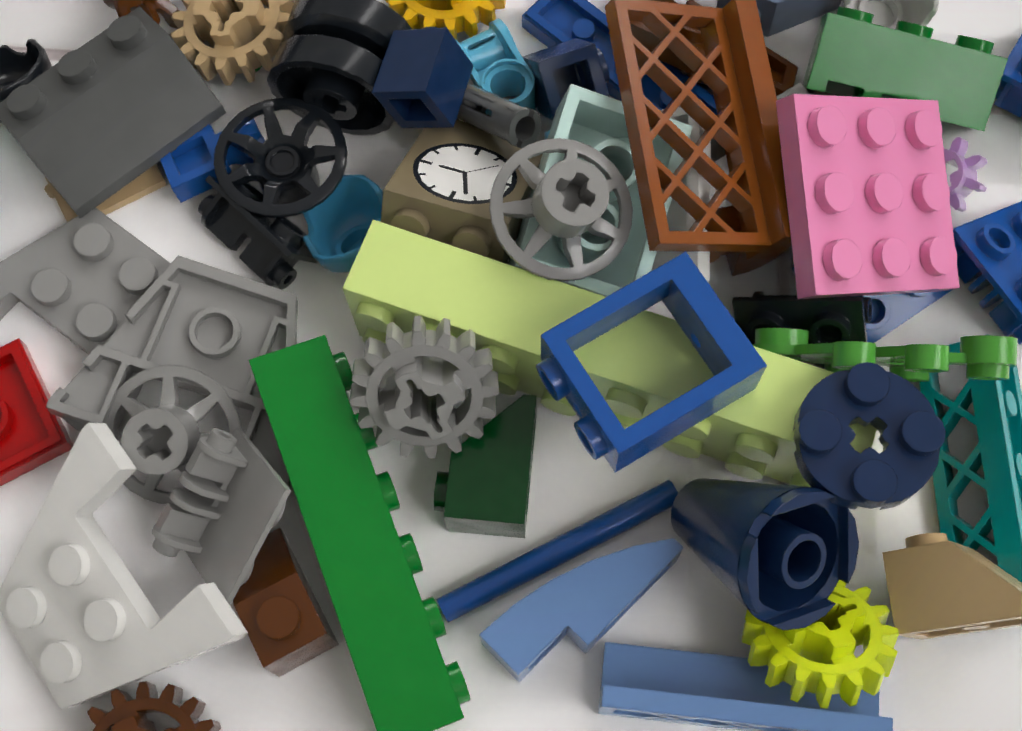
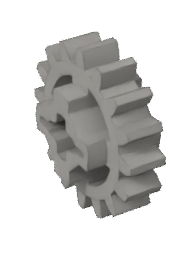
M414 316L412 331L403 333L401 328L394 322L387 324L386 343L384 344L378 339L369 337L365 341L364 358H356L353 364L350 404L351 406L360 407L358 425L361 429L377 425L376 444L380 447L389 443L393 438L400 441V456L407 457L412 452L414 445L424 446L428 459H435L437 445L446 443L455 453L462 451V434L466 433L471 437L480 439L483 436V418L492 419L496 415L495 395L499 394L498 372L492 371L493 363L490 349L486 348L475 351V333L470 329L457 338L452 336L450 319L446 318L441 320L436 331L426 330L422 316ZM392 367L395 374L387 377L386 387L380 389L382 378ZM470 389L465 399V390ZM464 401L457 409L455 408V404Z

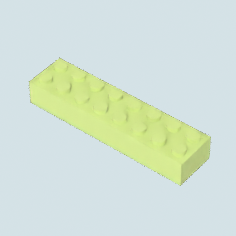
M372 220L342 288L359 336L363 337L364 343L369 337H372L385 344L387 324L394 322L401 328L403 333L412 331L414 316H422L426 330L435 331L443 318L450 319L452 336L457 338L470 329L475 333V351L486 348L490 349L493 363L492 371L498 372L499 393L515 395L518 390L530 395H537L538 398H541L540 403L547 409L566 416L576 415L566 397L556 401L551 396L538 374L536 364L542 361L541 334L599 302L605 296L557 280H548L534 275L527 270ZM647 310L642 311L573 351L624 429L714 376L676 320ZM754 346L767 365L756 389L662 444L670 452L683 457L699 458L700 454L726 462L725 468L728 471L747 479L761 480L763 476H767L789 485L810 487L801 475L794 455L796 451L794 441L795 429L793 430L795 415L811 389L822 379L834 372ZM858 423L850 425L849 427L856 434L851 442L854 450L862 453L865 449L872 448L877 429L872 425L865 427Z

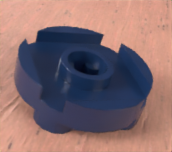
M865 362L859 363L849 370L837 371L825 377L807 394L795 415L793 430L795 429L794 441L796 451L794 455L797 467L810 487L819 488L835 496L829 499L833 504L854 510L858 506L868 509L881 507L879 510L904 503L929 481L938 465L940 447L945 441L946 431L943 422L935 415L929 401L913 384L899 375L887 372L878 364ZM858 423L864 427L868 425L875 427L880 433L878 440L883 445V451L879 454L870 447L862 453L854 450L851 442L856 434L849 426Z

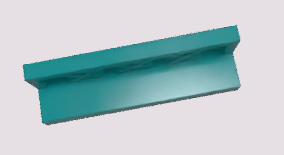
M960 342L947 345L949 346V352L960 353ZM1017 366L1010 367L1009 380L969 379L954 401L941 393L938 373H929L928 382H919L920 392L929 401L935 415L943 422L946 431L945 441L940 447L938 465L932 475L940 533L947 534L949 541L970 547L976 551L982 545L997 557L1000 568L1022 582V391ZM972 402L974 414L967 410ZM943 404L949 407L945 415L943 410ZM962 417L976 425L979 440L964 463L950 454L948 444L949 435ZM981 465L983 466L984 477L977 473ZM952 466L958 470L954 478ZM971 480L987 491L989 507L975 527L959 517L957 505L958 498ZM991 530H993L994 542L987 537ZM961 531L968 535L964 543Z

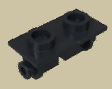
M207 177L205 181L218 193L205 197L199 204L198 212L202 215L201 223L230 250L237 251L248 236L251 241L238 258L259 276L265 284L270 286L276 285L279 289H284L297 276V271L293 267L298 260L317 264L318 261L313 258L307 246L304 245L303 237L306 234L297 225L285 217L269 218L250 213L238 206L226 195L220 187L217 178ZM250 183L235 186L244 196L258 202H263V194Z
M755 291L752 297H733L732 299L735 321L752 345L755 343V329L760 328L809 331L808 344L839 341L867 342L866 323H870L872 318V301L870 297L845 296L798 299L797 295H765L763 291Z

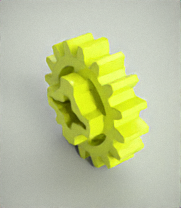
M839 580L827 598L836 604L827 615L805 628L781 630L760 621L746 610L741 641L751 646L747 660L750 666H768L765 679L766 685L773 687L784 681L791 685L790 700L798 702L806 691L815 694L820 708L828 709L832 695L839 694L842 700L851 707L857 705L861 690L873 696L879 692L883 678L889 677L898 652L894 649L899 632L898 628L885 625L890 613L887 605L870 606L868 604L872 591L870 588L865 586L853 592L846 588L845 582ZM862 645L863 653L856 658L854 656L856 646Z

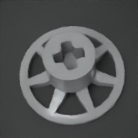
M556 138L544 139L529 144L515 152L505 162L494 180L490 194L489 211L492 227L498 242L507 255L520 267L548 280L570 281L580 280L596 274L607 267L618 256L629 237L632 226L633 207L625 179L616 166L603 153L576 140ZM543 153H565L564 159L554 164L546 174L529 161V159ZM518 168L527 184L535 190L533 197L503 203L506 183L512 173ZM614 191L617 197L619 207L617 228L601 217L608 206L609 193ZM504 216L514 218L535 217L539 223L524 250L517 246L509 235ZM588 231L595 236L612 241L602 256L590 263L583 264L581 234ZM554 235L562 238L563 250L570 267H551L538 262L532 257Z
M179 365L152 367L135 374L124 382L116 392L107 426L116 437V422L121 408L124 407L132 416L123 429L120 445L137 470L147 474L145 483H143L132 474L123 485L143 499L159 504H174L170 499L171 492L156 488L164 474L178 469L180 472L187 471L185 467L197 446L199 438L201 436H209V433L199 431L198 423L219 403L228 420L229 433L232 435L235 428L242 430L239 413L227 391L213 378L200 370ZM176 377L194 381L211 394L185 410L178 406L179 392ZM156 378H163L159 406L150 408L130 396L145 382Z

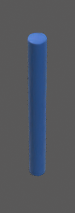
M667 480L437 598L436 600L447 623L672 507L678 494L677 489L670 480Z

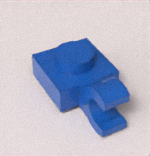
M254 119L248 121L237 132L249 135L261 143L265 141ZM208 124L180 144L172 153L169 152L160 159L171 189L180 203L212 189L213 187L205 181L208 176L217 178L214 168V153L221 132L216 134L211 124ZM230 145L226 156L227 174L233 172L230 165L253 163L254 159Z

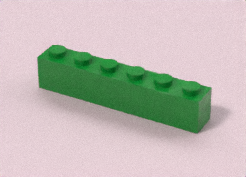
M322 335L250 359L249 363L376 730L435 731L464 719L460 705L471 701L470 694L457 661L447 665L444 663L436 641L437 638L447 635L444 622L434 597L431 596L423 600L420 597L413 574L423 571L422 563L411 534L407 533L398 536L390 512L400 509L399 500L388 471L376 474L368 451L378 448V445L376 444L373 428L361 429L358 425L359 412L354 414L346 391L351 390L353 381L352 371L344 351L332 355L326 335Z

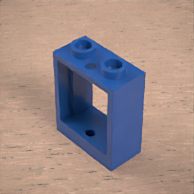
M687 252L680 254L541 334L542 361L536 364L538 374L551 396L556 401L566 397L579 417V420L574 422V428L587 452L595 460L604 456L614 473L756 389L767 367L764 360ZM662 300L714 376L624 429L573 351Z

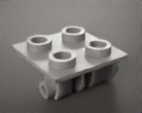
M213 428L208 437L201 436L199 438L197 446L185 467L187 471H183L179 477V482L188 490L182 488H174L172 490L170 499L174 504H166L157 523L154 525L152 534L155 540L152 547L160 554L168 557H176L180 550H184L204 582H214L228 604L231 605L240 586L249 579L253 571L255 558L271 528L280 521L291 490L241 429L235 428L231 435L224 430Z

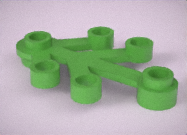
M760 328L755 329V343L753 344L755 347L798 361L824 364L825 370L834 373L849 370L859 363L869 362L879 366L889 367V372L899 375L909 382H928L929 373L949 372V365L966 366L967 379L1009 380L1010 367L1017 366L1018 338L992 335L960 337V353L949 352V346L937 344H909L876 347V343L859 341L808 344L809 331Z

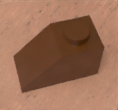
M279 527L271 531L255 558L253 571L249 579L240 586L234 597L233 605L243 626L248 631L249 639L263 668L280 677L339 645L283 530Z

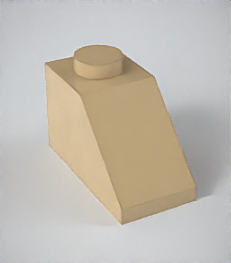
M926 533L910 536L905 539L906 548L882 552L894 627L898 628V636L924 640L1022 626V582L976 550L949 541L947 534Z

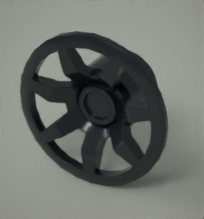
M275 98L251 105L239 112L221 132L215 147L214 168L220 187L238 206L255 215L269 218H284L297 216L312 210L323 203L335 191L342 181L346 170L348 151L341 127L323 108L305 103L304 100L297 98ZM295 110L307 115L295 125L291 136L283 135L274 111ZM264 114L268 138L266 141L261 143L249 135L237 133L248 121ZM318 122H321L332 134L335 146L314 145L308 148L309 138ZM232 145L254 159L253 163L243 164L230 174H227L226 156L229 146ZM335 160L330 175L319 187L320 178L316 165ZM251 181L258 182L263 193V202H258L244 196L235 186Z

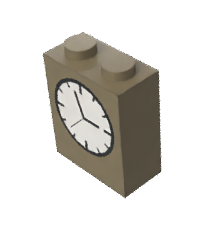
M456 120L454 128H423L383 189L381 222L507 263L510 256L507 255L498 242L491 223L489 211L490 194L494 180L505 162L522 148L515 147L504 139L460 120ZM543 154L529 159V161L539 168ZM518 168L512 173L506 183L503 203L525 200L530 197L532 188L527 184ZM504 216L509 235L516 242L523 218Z

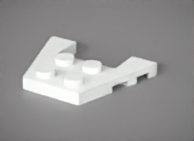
M87 423L81 429L0 587V612L61 710L83 704L115 689H120L142 680L146 676L194 659L200 656V654L220 646L231 644L242 639L248 633L214 582L197 585L162 619L159 617L93 517V513L137 470L106 423Z

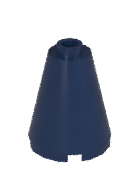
M699 478L687 483L679 491L673 502L671 523L675 533L753 616L781 630L805 628L827 615L836 604L827 598L839 580L849 584L856 567L859 539L855 518L848 508L839 507L829 500L835 496L819 488Z

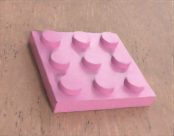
M792 94L777 100L776 108L797 298L938 292L960 288L957 251L954 242L950 207V190L947 182L942 139L943 129L940 121L938 100Z

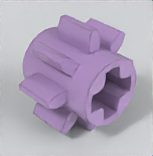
M956 137L952 141L950 149H944L945 164L948 163L958 168L957 171L950 175V205L955 210L964 212L966 211L964 198L971 194L973 190L985 192L987 189L986 186L977 181L976 170L984 167L988 162L986 158L980 155L965 158L964 155L968 149V141Z

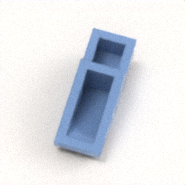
M671 538L632 546L588 561L548 581L511 606L479 634L481 643L519 683L566 635L586 654L676 563L684 547L676 539Z

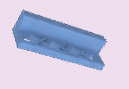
M605 642L598 714L741 731H893V718L879 716L880 689L875 696L861 690L857 705L851 707L842 700L839 694L832 695L828 709L820 708L814 693L805 691L804 696L798 702L790 700L791 685L784 681L769 687L765 684L768 666H750L747 661L748 658Z

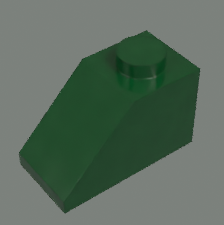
M523 394L483 426V436L480 439L470 436L462 443V451L458 453L451 451L449 472H437L434 490V511L444 512L443 517L449 532L525 538L537 420V395Z

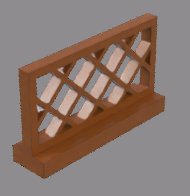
M610 0L605 5V13L649 251L746 252L747 260H768L791 247L776 108L777 96L756 0H731L723 8L650 0ZM630 21L642 22L661 40L652 52L632 35ZM684 26L700 28L706 56L702 55L680 33ZM667 47L693 71L684 84L658 60ZM645 74L672 98L663 112L643 95L641 79ZM700 79L713 90L717 115L691 92ZM679 106L705 130L696 143L669 120ZM657 134L683 158V161L674 173L655 157L652 141ZM712 138L725 149L729 169L728 175L703 152ZM691 167L717 190L707 205L681 181ZM670 196L696 220L688 231H669L664 203ZM725 198L737 209L741 232H735L715 213Z

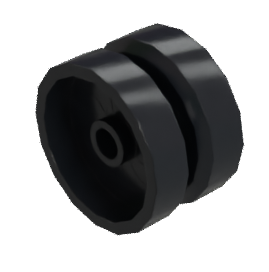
M295 0L283 32L285 40L278 47L267 77L271 93L276 98H297L304 100L305 103L323 108L335 119L343 133L375 135L389 130L395 120L372 94V90L393 30H410L412 28L402 16L377 0ZM290 110L293 113L300 116L301 118H304L307 115L302 112ZM318 122L317 125L326 128L321 122Z

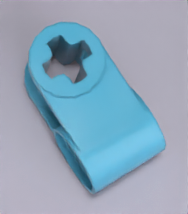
M498 18L489 22V29L462 42L456 40L473 64L470 79L474 86L495 93L502 98L508 96L517 97L509 101L536 111L535 78L533 72L518 51L510 31L501 19ZM486 109V114L492 116L493 112Z

